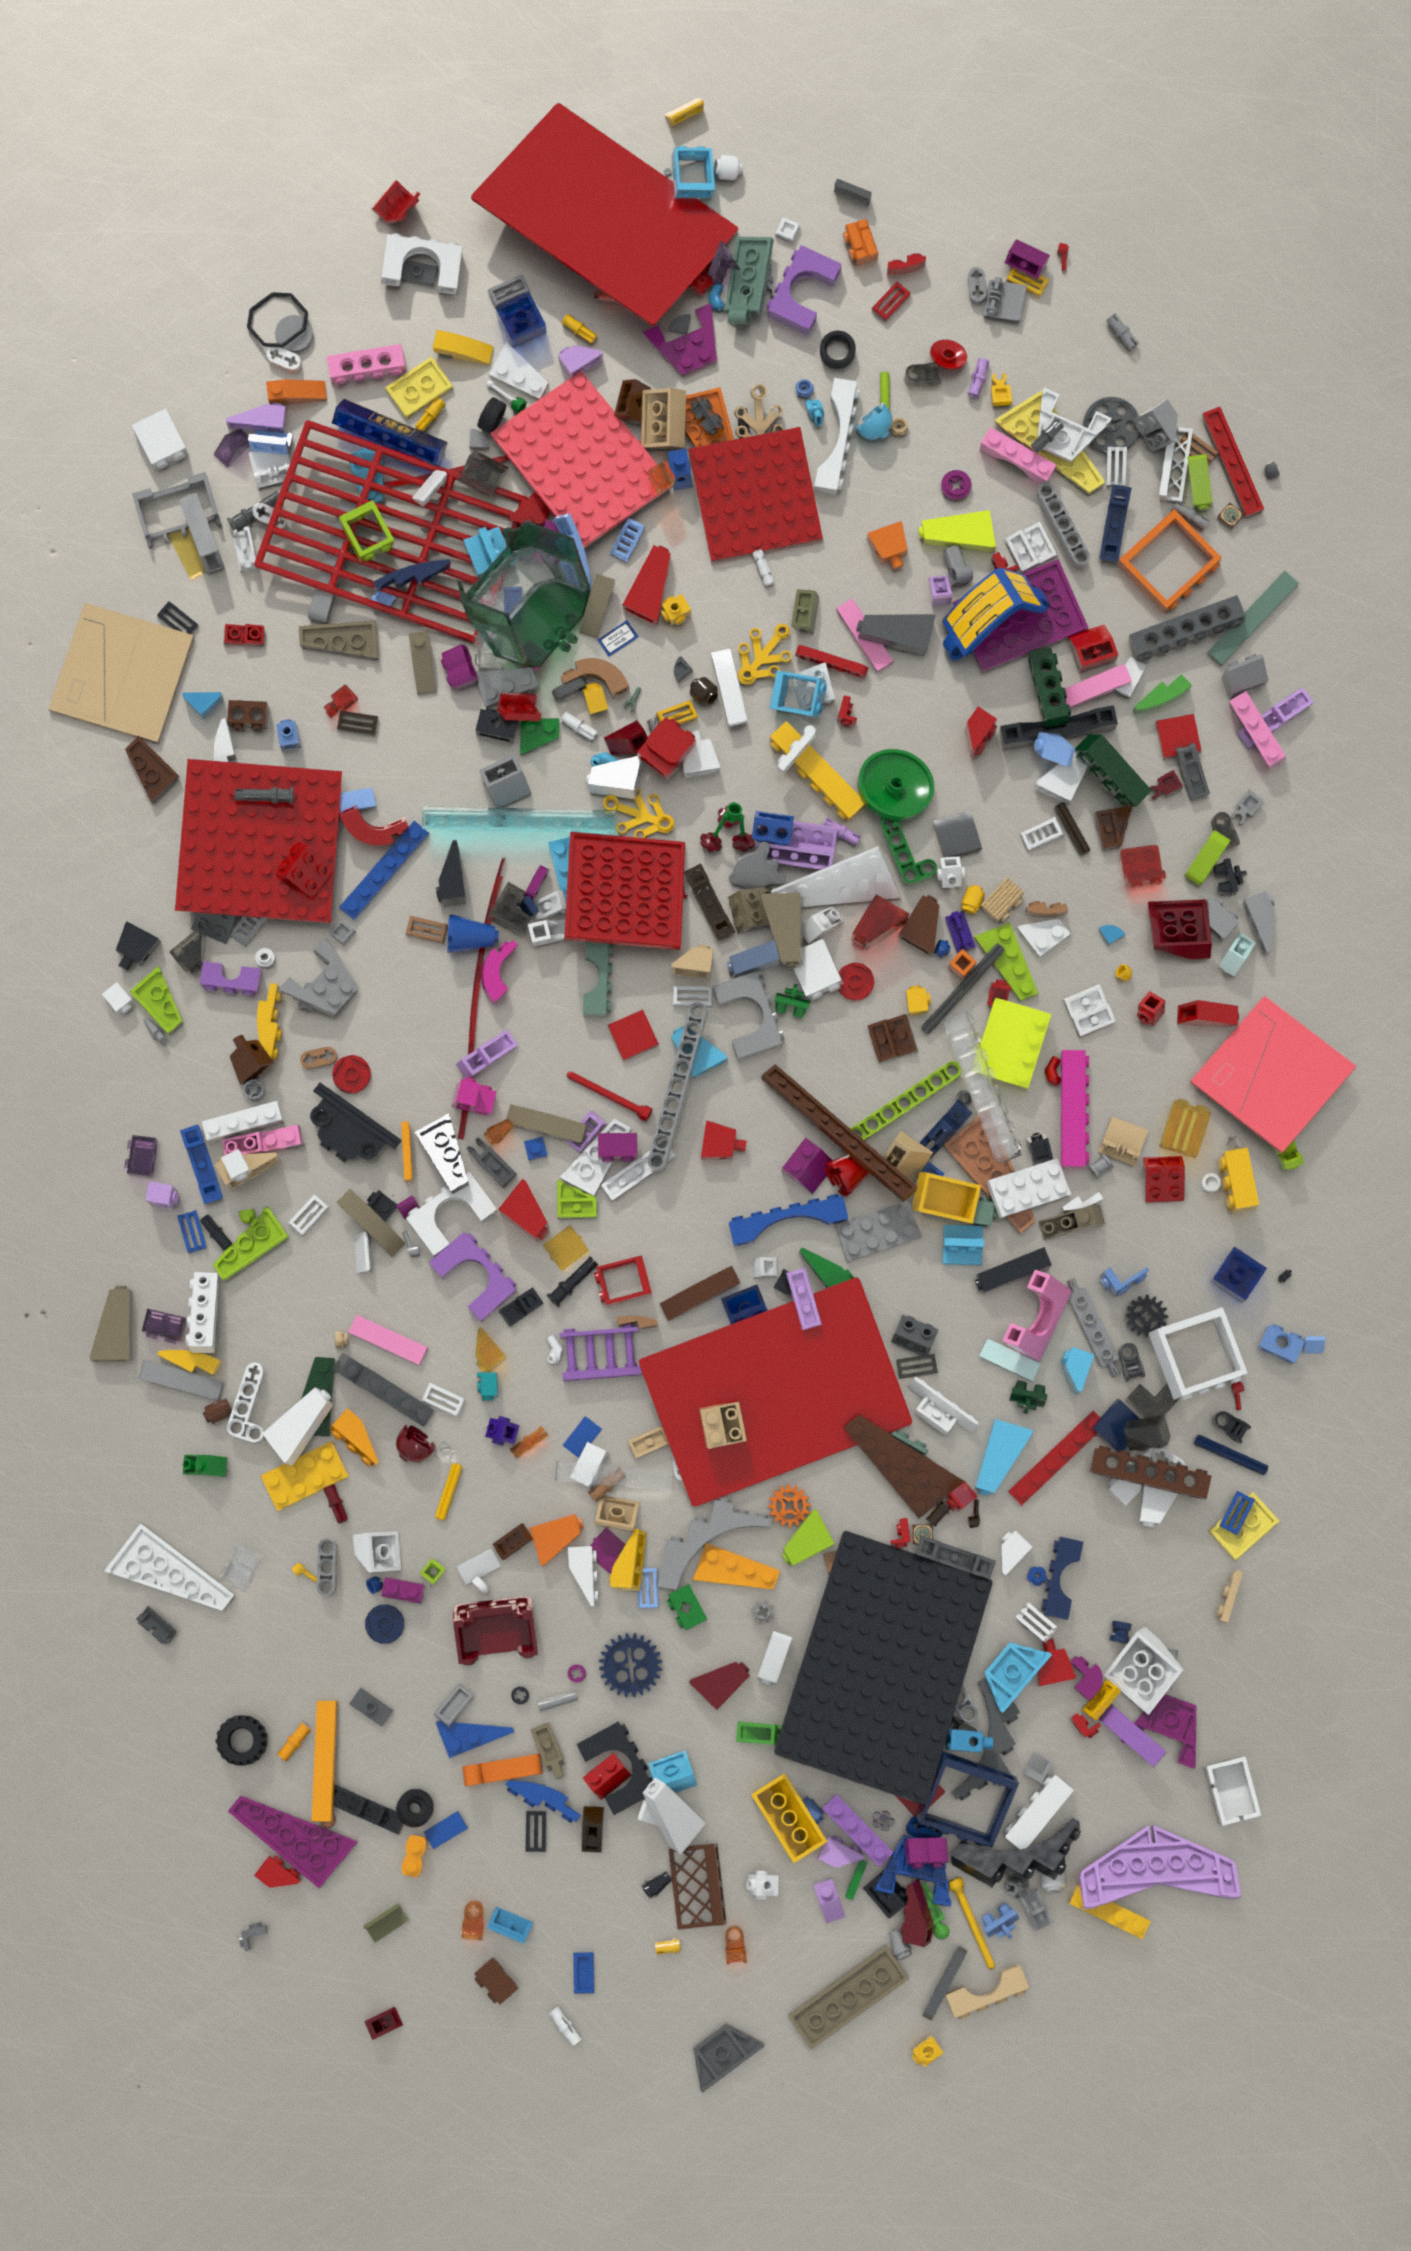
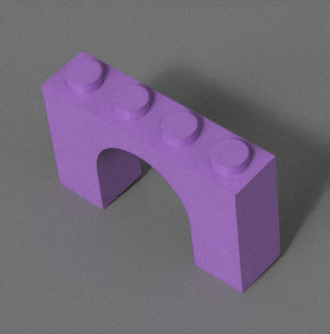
M801 245L799 250L794 251L791 257L793 262L790 267L787 266L783 273L784 279L782 283L779 282L774 292L776 295L774 299L769 300L766 309H768V317L809 335L817 320V312L796 303L791 297L790 288L798 279L804 277H812L834 286L841 272L842 264Z
M463 1232L434 1257L429 1264L442 1279L464 1262H477L486 1268L489 1275L488 1286L479 1297L468 1305V1308L482 1323L517 1292L514 1288L516 1283L510 1277L505 1278L502 1272L504 1270L497 1262L493 1264L488 1259L490 1254L484 1248L480 1250L477 1247L476 1243L478 1241L471 1233L467 1235Z
M834 1794L822 1807L829 1817L879 1867L894 1853L837 1794Z

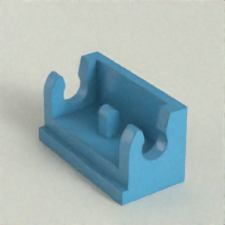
M496 1907L487 1929L524 1944L533 1922Z

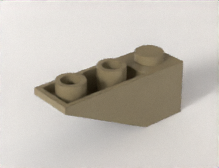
M1090 1205L1041 1220L1039 1224L1043 1239L1047 1240L1103 1225L1105 1222L1100 1205Z

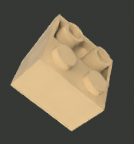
M900 1131L883 1157L914 1183L933 1152Z
M739 1402L698 1408L707 1449L747 1441Z

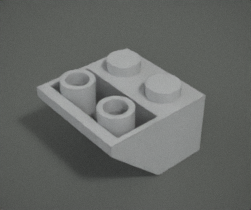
M1168 399L1146 409L1133 419L1137 430L1141 432L1148 447L1153 452L1173 443L1176 439L1178 414Z
M1253 654L1246 657V661L1240 663L1235 661L1227 665L1228 668H1226L1222 680L1230 698L1267 684L1268 676L1262 654L1258 656Z
M514 754L479 770L496 809L531 794L523 771Z

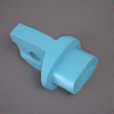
M806 399L805 404L809 417L815 422L816 426L822 425L824 409L821 401Z

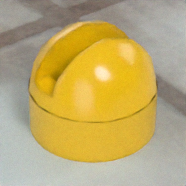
M1121 964L1117 968L1115 975L1120 980H1130L1132 969L1126 964Z

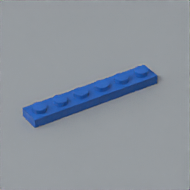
M414 820L409 828L406 829V832L398 838L339 908L351 919L355 920L425 840L429 832Z

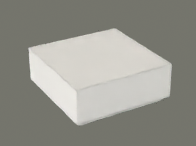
M783 217L775 236L793 243L800 224Z

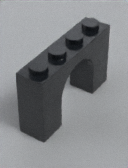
M619 1721L576 1744L585 1762L609 1750L620 1751L631 1761L633 1771L628 1784L605 1797L613 1815L645 1799L643 1792L649 1783L653 1781V1778H649L645 1772L648 1770L643 1759L639 1760L636 1755L639 1752L634 1741L630 1742L626 1736L630 1734L624 1723L620 1724Z

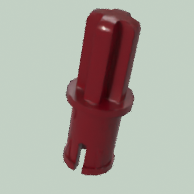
M335 1484L323 1488L329 1502L328 1506L332 1508L339 1524L346 1522L348 1517L342 1505L344 1501L340 1499Z

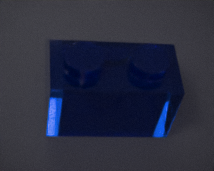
M758 1284L721 1298L729 1325L767 1311Z

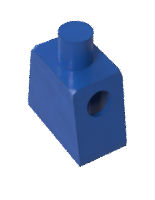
M687 449L669 451L667 458L673 491L692 488ZM685 477L684 480H677L678 478Z

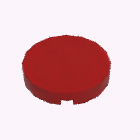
M854 962L840 969L839 974L844 984L840 985L841 988L838 989V992L842 997L855 1002L861 1001L870 995L875 981L871 970L867 966Z
M356 1055L342 1057L334 1065L332 1071L333 1081L342 1092L357 1094L369 1085L371 1069L362 1057Z

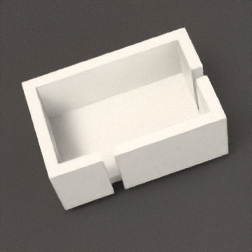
M1242 1756L1204 1766L1208 1783L1214 1786L1210 1788L1220 1825L1239 1822L1238 1816H1240L1241 1820L1261 1816L1246 1757Z

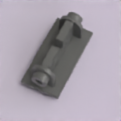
M697 396L696 398L699 402L694 401L691 403V410L698 420L705 416L706 419L701 424L706 432L713 436L718 432L717 428L725 429L722 425V418L711 409L713 407L711 402L707 398L704 399Z
M149 1606L136 1618L138 1624L148 1632L151 1629L154 1630L151 1635L161 1644L167 1645L178 1632Z

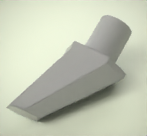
M145 1018L144 1023L153 1039L158 1040L161 1044L165 1043L167 1039L164 1036V1031L150 1019Z

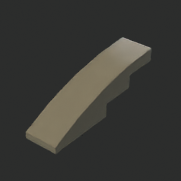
M510 1104L505 1121L508 1125L581 1144L588 1125L512 1104Z

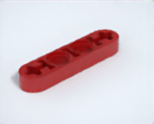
M798 645L795 656L818 665L826 662L828 668L859 678H866L869 669L863 664L803 645Z

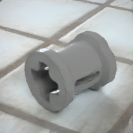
M1104 1153L1096 1162L1088 1164V1168L1097 1179L1109 1168H1114L1112 1162Z

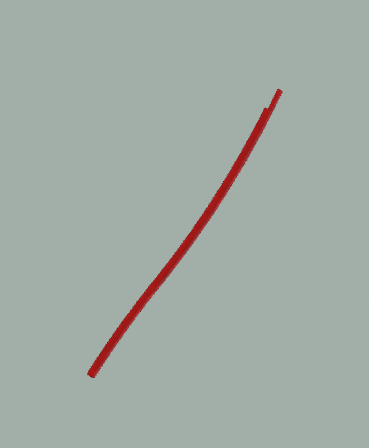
M502 857L497 872V876L495 879V883L493 886L492 894L487 909V914L484 922L485 924L491 925L497 896L503 876H500L505 862V857ZM486 947L479 948L471 1003L468 1055L475 1050L477 1007ZM462 1110L458 1132V1139L463 1140L468 1111Z

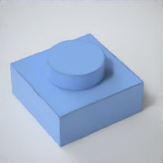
M381 591L376 592L371 597V600L391 606L397 599L396 596Z

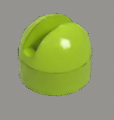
M254 1209L238 1211L243 1223H251L255 1218Z

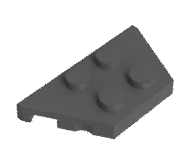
M728 2024L723 2025L693 2048L700 2091L702 2093L765 2045Z

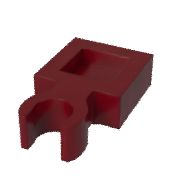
M1172 770L1157 779L1159 785L1149 787L1151 790L1157 791V794L1152 797L1153 800H1156L1163 792L1168 797L1183 788V785L1175 771Z

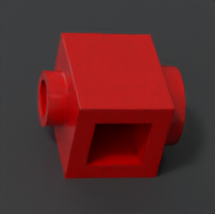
M1149 991L1138 1004V1019L1143 1024L1155 1026L1165 1013L1166 1000Z

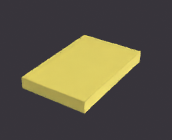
M432 356L385 387V390L406 419L431 404L437 397L440 398L453 389V385Z
M1254 1492L1248 1495L1255 1501L1238 1535L1221 1528L1219 1525L1222 1519L1209 1530L1211 1535L1235 1561L1280 1522ZM1245 1501L1232 1528L1236 1529L1249 1501ZM1238 1505L1231 1511L1225 1523L1226 1525H1229Z

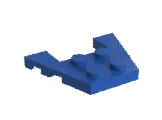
M903 1835L879 1878L874 1891L892 1895L896 1874L935 1883L932 1904L951 1907L948 1891L949 1884L945 1872L946 1864H943L942 1868H931V1865H924V1868L912 1869V1866H907L904 1841L917 1837Z

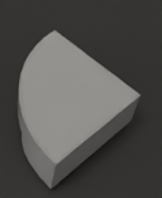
M472 428L470 430V449L489 450L488 441L484 434Z

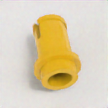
M675 1938L671 1941L655 1942L657 1955L681 1952L680 1940H675Z

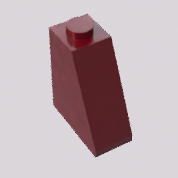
M733 1662L693 1678L689 1683L718 1710L750 1676L748 1674L750 1669L742 1662L740 1664Z

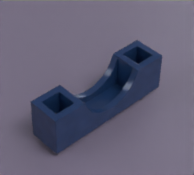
M1059 1537L1058 1541H1054L1052 1552H1056L1055 1558L1050 1561L1049 1571L1052 1572L1051 1578L1046 1580L1045 1591H1048L1047 1598L1042 1600L1041 1605L1044 1616L1068 1620L1072 1600L1063 1593L1060 1586V1576L1066 1566L1080 1561L1083 1541Z

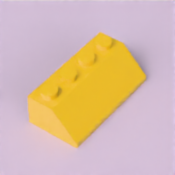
M785 1773L751 1794L793 1863L827 1843L826 1838Z

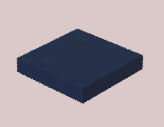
M1117 1398L1092 1428L1118 1453L1119 1450L1124 1451L1146 1424Z

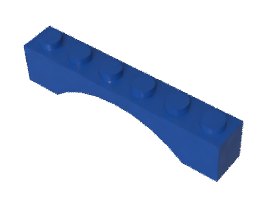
M838 1194L827 1196V1200L819 1201V1198L809 1200L808 1204L805 1205L794 1203L790 1204L789 1208L783 1210L781 1207L770 1209V1213L762 1214V1211L752 1213L751 1217L743 1218V1216L731 1218L732 1221L729 1222V1229L733 1246L753 1243L766 1228L790 1218H810L827 1225L847 1221L848 1215L843 1196L839 1197Z

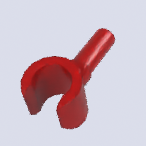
M1059 243L1057 253L1063 254L1062 271H1066L1069 246Z
M1239 1381L1233 1383L1231 1389L1235 1395L1236 1409L1242 1410L1239 1393L1245 1391L1243 1383Z

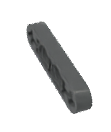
M960 1946L957 1947L923 2012V2017L929 2020L933 2019L968 1950Z

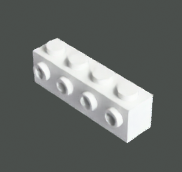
M194 1272V1279L190 1280V1291H193L192 1297H189L188 1303L189 1309H191V1316L187 1317V1327L190 1328V1333L186 1334V1346H189L191 1353H214L220 1284L218 1273Z

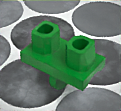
M794 984L793 989L785 988L784 993L791 994V996L776 993L774 999L776 1001L775 1011L786 1013L787 1005L795 1006L793 1016L803 1018L806 1009L809 1008L810 1000L796 997H803L804 992L798 991V985Z

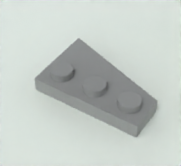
M533 668L476 671L478 685L487 708L498 704L500 693H526L540 687Z

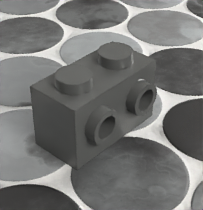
M902 1314L891 1342L927 1357L939 1329L934 1328L930 1324L917 1321L914 1317Z

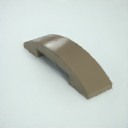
M351 1189L336 1202L391 1257L405 1245V1242Z

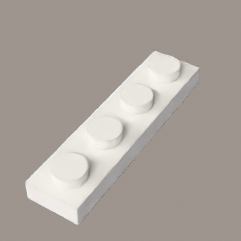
M665 1140L658 1144L659 1148L667 1146ZM672 1150L668 1162L676 1157ZM650 1151L601 1184L612 1202L655 1172L648 1165ZM656 1157L653 1160V1166H661L662 1158Z

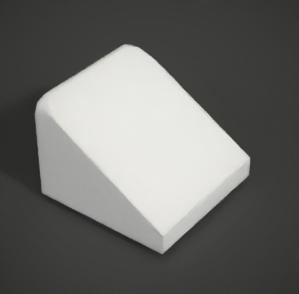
M777 1257L754 1258L753 1277H778Z

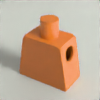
M902 521L867 533V540L881 564L891 562L893 570L904 567L901 557L906 556L908 550Z

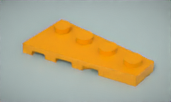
M706 1543L693 1580L773 1590L780 1570Z

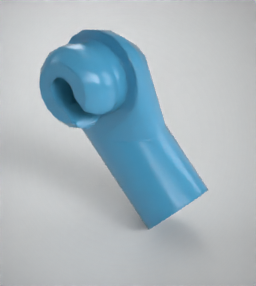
M716 282L708 299L713 309L716 308V310L721 311L725 306L720 297L724 286Z

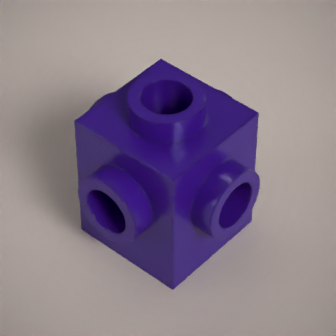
M499 1416L498 1419L490 1418L485 1437L493 1439L492 1443L501 1446L504 1443L515 1444L520 1425L511 1423L509 1418Z

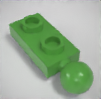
M925 1882L921 1886L934 1922V1935L937 1939L944 1940L949 1936L950 1930L947 1925L941 1923L945 1916L939 1905L932 1904L933 1894Z

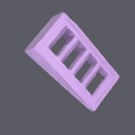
M589 1111L580 1122L587 1124L593 1130L592 1133L588 1129L586 1130L585 1134L588 1138H584L583 1144L580 1145L579 1143L565 1140L579 1153L589 1145L607 1124L594 1111ZM591 1119L598 1123L597 1127L590 1121Z

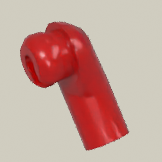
M1052 1056L1044 1073L1047 1081L1057 1086L1061 1082V1077L1058 1076L1056 1068L1061 1060Z

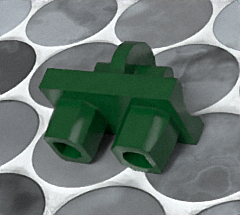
M1017 1380L1015 1387L1012 1388L1009 1401L1017 1402L1018 1407L1024 1408L1023 1414H1028L1029 1409L1044 1408L1047 1400L1045 1386L1037 1384L1034 1386L1033 1391L1026 1390L1027 1383Z

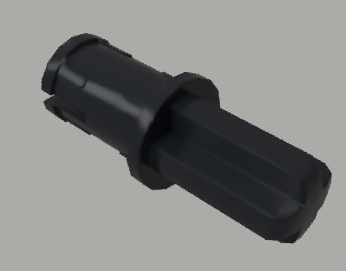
M207 1214L200 1220L201 1224L209 1232V1237L214 1238L223 1251L232 1245V1242L222 1231L223 1228L219 1227L210 1215Z

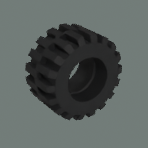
M233 1716L227 1719L225 1723H222L220 1730L217 1731V1751L230 1764L237 1766L253 1764L266 1751L268 1735L264 1730L265 1727L260 1724V1721L251 1716ZM241 1728L247 1729L253 1736L252 1747L242 1753L235 1751L231 1746L233 1732Z

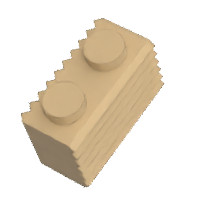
M1007 877L981 904L980 908L996 923L1000 920L1004 922L1011 914L1009 910L1013 906L1017 908L1023 902L1024 892Z

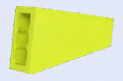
M990 510L922 520L921 527H918L920 539L923 538L924 544L943 547L958 545L960 549L995 552L996 549Z

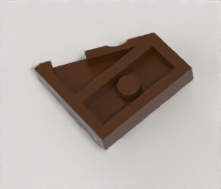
M1132 806L1095 812L1102 850L1122 846Z

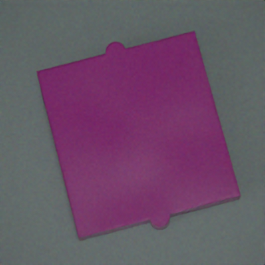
M605 1528L597 1538H593L594 1541L590 1546H592V1551L596 1550L597 1563L611 1574L612 1567L626 1544L608 1528Z

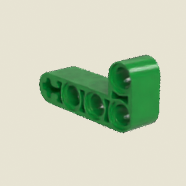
M882 817L880 829L902 883L911 887L934 878L937 871L936 862L932 859H925L915 863L899 821ZM886 820H888L890 823L893 822L891 833L889 825H885ZM893 837H898L901 840V843L899 845L892 844L891 839ZM906 855L908 861L900 862L898 856ZM929 865L933 868V872L926 873L923 867ZM911 872L915 875V879L908 880L905 874Z

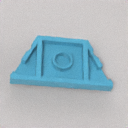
M1009 1642L984 1672V1676L1001 1713L1009 1707L1051 1657V1653Z

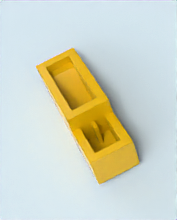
M436 329L433 351L434 353L450 355L453 359L490 365L493 346L473 338Z
M163 1350L157 1353L158 1356L191 1373H195L197 1368H200L215 1376L222 1364V1361L209 1355L191 1353L188 1350Z

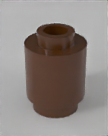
M226 1398L223 1400L219 1399L204 1407L205 1412H203L207 1423L212 1422L214 1425L229 1417L232 1408Z

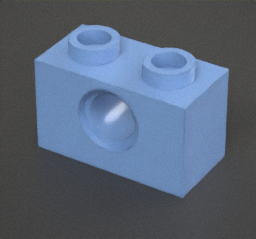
M1276 1324L1268 1325L1257 1348L1291 1364L1296 1363L1305 1341L1301 1340V1336L1291 1332L1288 1334L1284 1332V1328ZM1278 1338L1286 1340L1287 1345L1285 1348L1277 1345Z

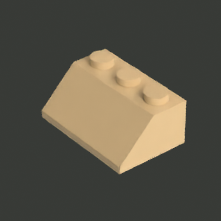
M674 388L643 390L641 445L644 448H685L686 390Z

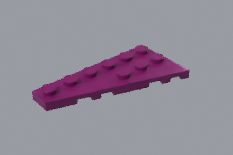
M240 1796L228 1810L231 1815L318 1888L325 1883L358 1842L244 1796Z

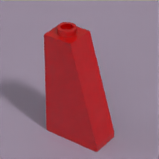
M653 545L622 604L623 610L655 626L659 623L671 561V553H669L667 548Z

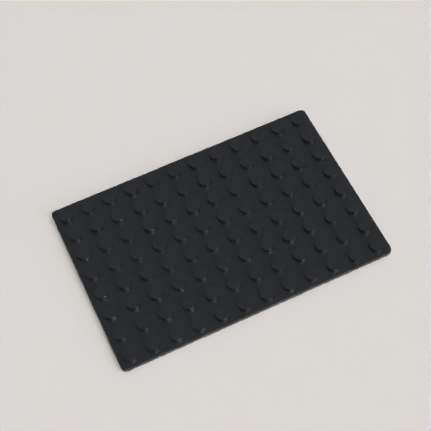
M844 1531L778 1736L774 1754L922 1805L926 1804L991 1591L992 1580L849 1531Z

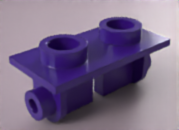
M955 911L950 916L945 917L957 953L962 949L966 951L975 948L976 946L964 912Z

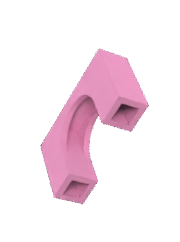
M1035 1270L1027 1288L1037 1294L1040 1300L1037 1319L1029 1329L1010 1323L1002 1341L1022 1355L1040 1362L1072 1290L1053 1276Z

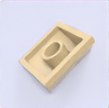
M603 1495L599 1500L594 1524L596 1526L633 1532L639 1502Z

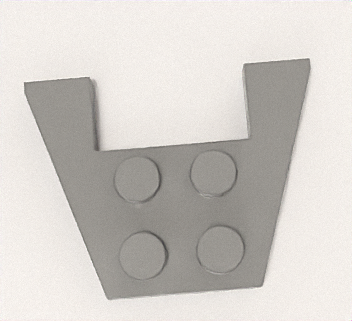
M325 938L313 952L328 965L306 990L289 977L277 992L282 995L291 996L298 1002H305L314 1009L334 1016L359 987L329 941Z

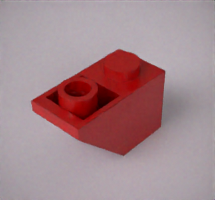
M276 1855L274 1857L268 1856L254 1875L269 1888L299 1884L302 1881L299 1878L300 1873L292 1867L287 1869L283 1865L285 1862Z

